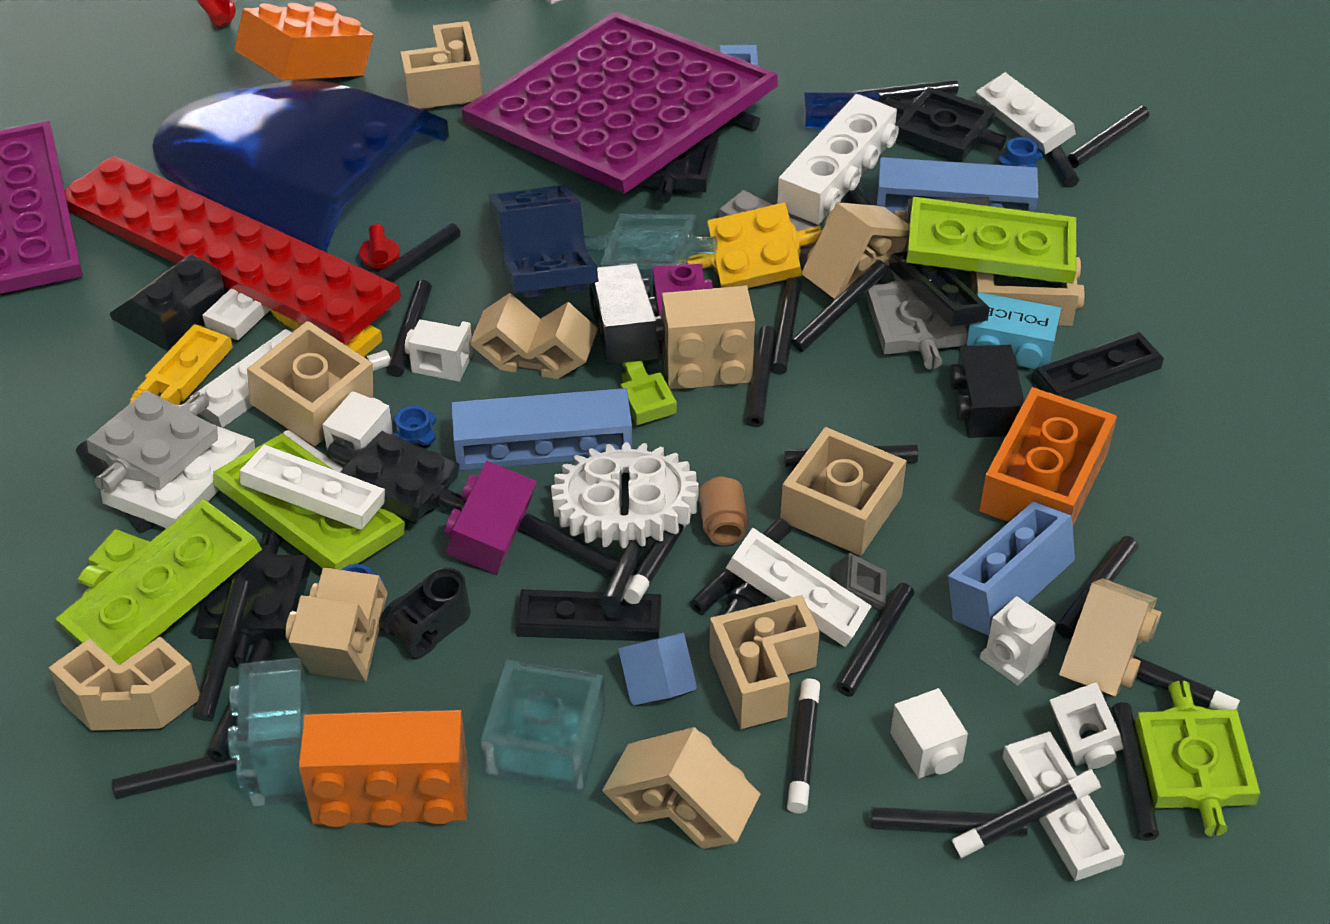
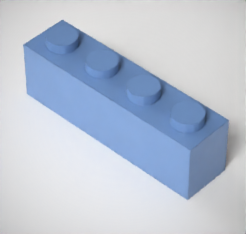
M880 157L876 206H884L894 213L895 210L905 211L907 200L913 199V197L928 199L989 197L991 207L1036 212L1038 203L1037 168Z
M627 388L452 402L456 462L460 464L459 470L482 469L486 460L502 467L574 461L575 455L589 458V449L591 448L600 453L606 452V444H611L615 450H621L623 444L628 442L632 449V422Z

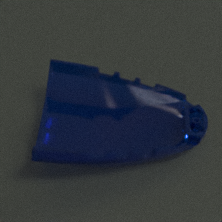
M289 80L220 92L189 103L171 114L159 126L154 136L152 147L158 169L167 180L327 253L343 207L416 132L446 141L449 138L447 119L360 89L323 81Z

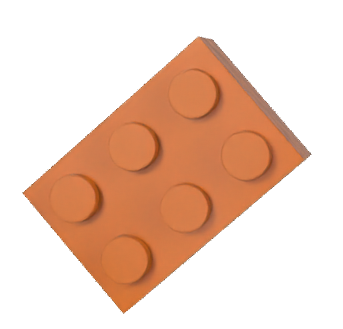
M317 2L315 6L311 7L297 3H289L287 7L260 4L259 8H243L234 51L281 80L363 76L374 34L360 27L361 23L358 20L341 16L336 13L337 9L334 6L326 3Z
M1032 387L986 473L979 512L1010 522L1034 501L1071 515L1072 524L1074 525L1109 452L1117 415Z
M461 710L304 715L299 769L313 825L324 824L329 827H342L354 823H376L391 826L399 822L427 821L432 824H445L450 821L467 820L469 767Z

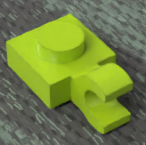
M642 361L622 363L626 372L621 374L623 383L620 384V389L627 388L630 414L636 426L677 413V401L661 372L648 375Z
M115 529L88 558L89 566L78 577L79 583L89 586L82 596L147 545L149 541Z

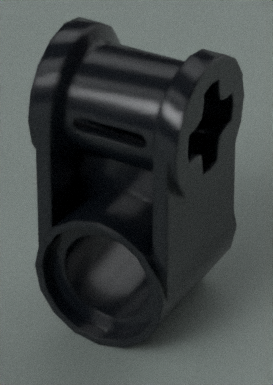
M445 567L432 571L424 580L403 596L393 600L385 608L379 620L381 630L388 635L397 636L404 642L407 652L412 657L419 658L430 653L440 641L455 629L464 625L470 617L471 610L465 577L454 568Z

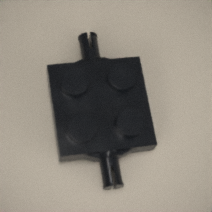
M929 86L920 96L910 101L889 94L884 103L896 108L897 114L903 115L895 125L899 129L898 140L941 154L946 158L963 162L973 147L983 143L1002 150L1007 140L1006 134L988 129L994 122L995 109Z
M706 136L638 185L657 188L655 198L661 203L663 196L664 203L671 200L673 189L685 192L706 193L718 152L719 136Z
M381 431L366 447L355 450L336 440L333 443L331 442L328 447L326 457L346 465L340 473L385 489L384 504L380 508L417 523L427 511L442 506L452 511L454 508L462 511L466 503L465 500L461 499L460 494L447 489L457 479L460 464L443 457L437 452L428 451L409 443L399 436Z
M269 531L263 533L260 545L262 550L203 599L194 626L199 639H216L232 580L239 578L251 583L228 665L236 668L237 664L239 668H243L246 665L250 645L255 644L258 639L287 640L286 624L291 611H297L300 596L304 595L311 570L308 556L277 555L282 537L274 531H271V536Z

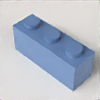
M1034 501L1030 503L948 575L953 620L989 636L992 618L1016 596L1029 603L1075 560L1072 516Z

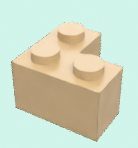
M469 21L434 25V48L401 52L404 86L409 110L431 109L437 106L452 104L463 105L473 102L482 96L480 63Z
M837 202L834 209L827 215L825 227L817 243L809 251L808 261L801 274L832 298L836 299L876 260H881L885 265H889L891 254L907 251L909 224L884 206Z
M323 568L320 581L312 585L309 596H300L297 611H291L286 624V638L310 674L361 682L367 681L380 627L379 620L384 611L388 594L379 575Z
M1103 578L1092 582L1059 675L1086 686L1097 682L1102 692L1115 697L1121 692L1122 686L1131 689L1141 664L1140 660L1133 658L1136 648L1142 641L1148 643L1149 639L1153 638L1162 614L1161 611L1154 609L1158 598Z
M803 595L710 618L709 654L740 729L786 718L790 681L787 675L816 667L820 631Z
M695 727L628 744L602 790L635 824L670 817L701 849L737 843L760 796V793L745 778L744 773L732 765L712 745L711 740Z

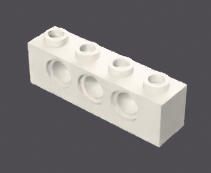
M855 94L779 177L777 204L786 202L788 213L819 225L829 212L834 209L836 203H840L849 190L853 191L857 187L860 177L866 170L872 169L876 165L881 153L886 148L893 146L899 130L898 126H895L897 109Z

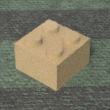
M747 286L662 293V321L664 327L662 358L669 389L751 383L753 377L755 318Z
M309 321L301 325L247 368L250 404L314 447L325 439L322 424L352 391L373 398V363Z
M825 427L782 485L780 518L793 527L862 556L902 497L907 460Z

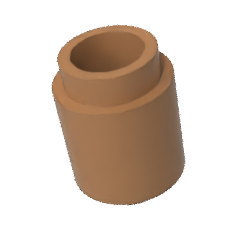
M723 476L712 478L699 489L703 530L713 543L724 546L732 545L743 539L745 530L748 527L743 487L740 482L733 478Z

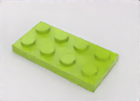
M913 197L906 263L1073 284L1076 275V217Z
M284 433L213 471L215 487L322 568L341 570L348 565L358 564L404 535L405 521L394 513L382 508L375 513L361 530L241 485L240 470L263 445L332 469Z
M202 499L55 619L62 629L79 645L90 638L118 665H121L167 630L174 622L260 552L262 548L253 535L205 499Z

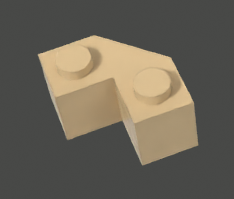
M509 293L483 310L470 345L499 370L516 373L518 367L541 370V377L559 379L586 363L598 327L569 302L540 319L515 296Z
M161 637L155 639L121 665H118L89 638L48 667L62 704L90 730L163 728L195 704L200 695L191 663Z

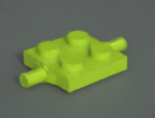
M1176 681L1168 687L1173 708L1163 712H1138L1135 721L1154 807H1191L1199 809L1205 834L1212 837L1215 831V836H1220L1227 831L1221 807L1257 805L1261 795L1237 709L1210 710L1195 706L1190 692V684L1182 681L1180 687V682Z

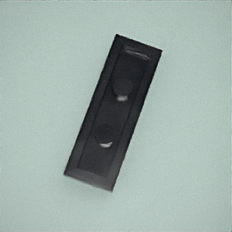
M907 251L890 255L889 268L951 327L988 321L990 307L949 269L906 263Z
M1140 332L1035 368L1033 369L1031 380L1040 390L1073 401L1159 370L1162 367L1164 358Z
M521 589L516 624L517 637L648 641L660 637L662 595L644 594L637 604H631L623 598L619 609L614 613H609L601 607V600L605 592Z

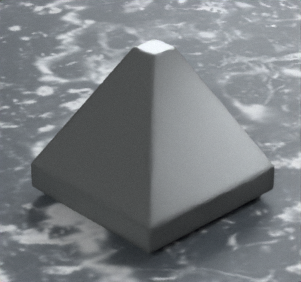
M848 553L832 567L833 577L840 586L882 611L886 605L887 571Z

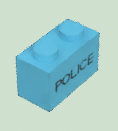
M978 292L977 296L990 307L988 321L970 324L966 346L1011 345L1016 366L1035 369L1050 364L1062 307Z

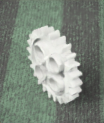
M628 442L623 444L621 450H615L611 444H606V452L600 453L591 448L589 449V458L575 455L574 465L563 464V474H555L554 476L555 485L551 486L554 516L559 517L561 527L570 526V535L576 536L584 532L586 543H590L599 537L602 538L603 547H607L613 540H619L622 548L627 547L629 540H636L640 546H645L646 537L650 536L661 542L663 541L664 530L673 534L679 533L678 523L688 525L690 523V514H696L699 488L698 482H696V472L690 471L688 461L678 462L677 453L664 457V447H659L650 452L647 451V443L641 444L637 450L631 449ZM629 473V513L622 516V474Z

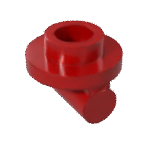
M197 0L198 4L210 17L212 24L216 27L225 28L229 26L235 17L236 7L233 0Z
M371 225L368 229L369 240L362 244L359 250L360 260L370 268L383 269L400 257L399 246L394 240L385 237L382 225Z

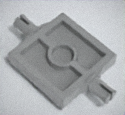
M892 271L895 281L888 284L874 285L866 292V301L883 353L885 355L919 351L921 352L924 366L927 369H931L933 365V368L936 369L942 364V358L938 352L939 348L966 346L968 333L965 325L951 327Z
M146 390L87 439L88 453L100 458L110 466L94 479L99 490L102 491L104 489V493H109L124 478L143 481L158 490L164 488L218 440L217 426L197 416L203 409L209 406L208 398L203 393L200 396V392H195L184 404L176 405Z

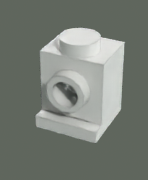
M419 319L415 329L408 331L405 340V353L410 355L412 373L460 382L473 355V347L470 345L472 339L471 324L462 321L460 327Z
M1016 596L992 618L987 648L981 652L980 659L1018 686L1047 659L1055 622Z
M1097 682L1050 699L1054 718L1075 766L1086 763L1088 768L1096 769L1104 767L1116 759L1115 752L1123 749L1122 740ZM1087 730H1095L1098 732L1094 735L1081 739V735Z

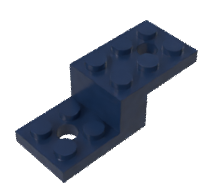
M566 185L488 194L490 210L498 224L503 270L515 293L522 292L523 297H537L547 294L548 288L563 287L564 291L575 292L588 289V283L599 282L597 265L585 248L581 202Z

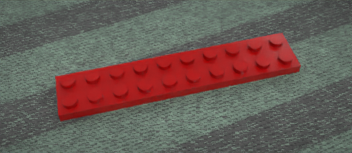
M116 156L104 160L98 167L82 178L75 180L65 189L70 213L174 263H178L192 254L221 270L224 287L232 288L238 291V294L242 293L252 298L253 301L256 300L263 306L302 325L309 321L344 345L401 299L397 284Z

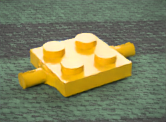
M786 202L707 220L711 236L710 251L686 256L687 263H702L703 269L713 267L720 278L722 288L737 286L751 288L803 276L799 261L800 246L817 243L822 233L821 227L818 225L796 231V227L789 219Z

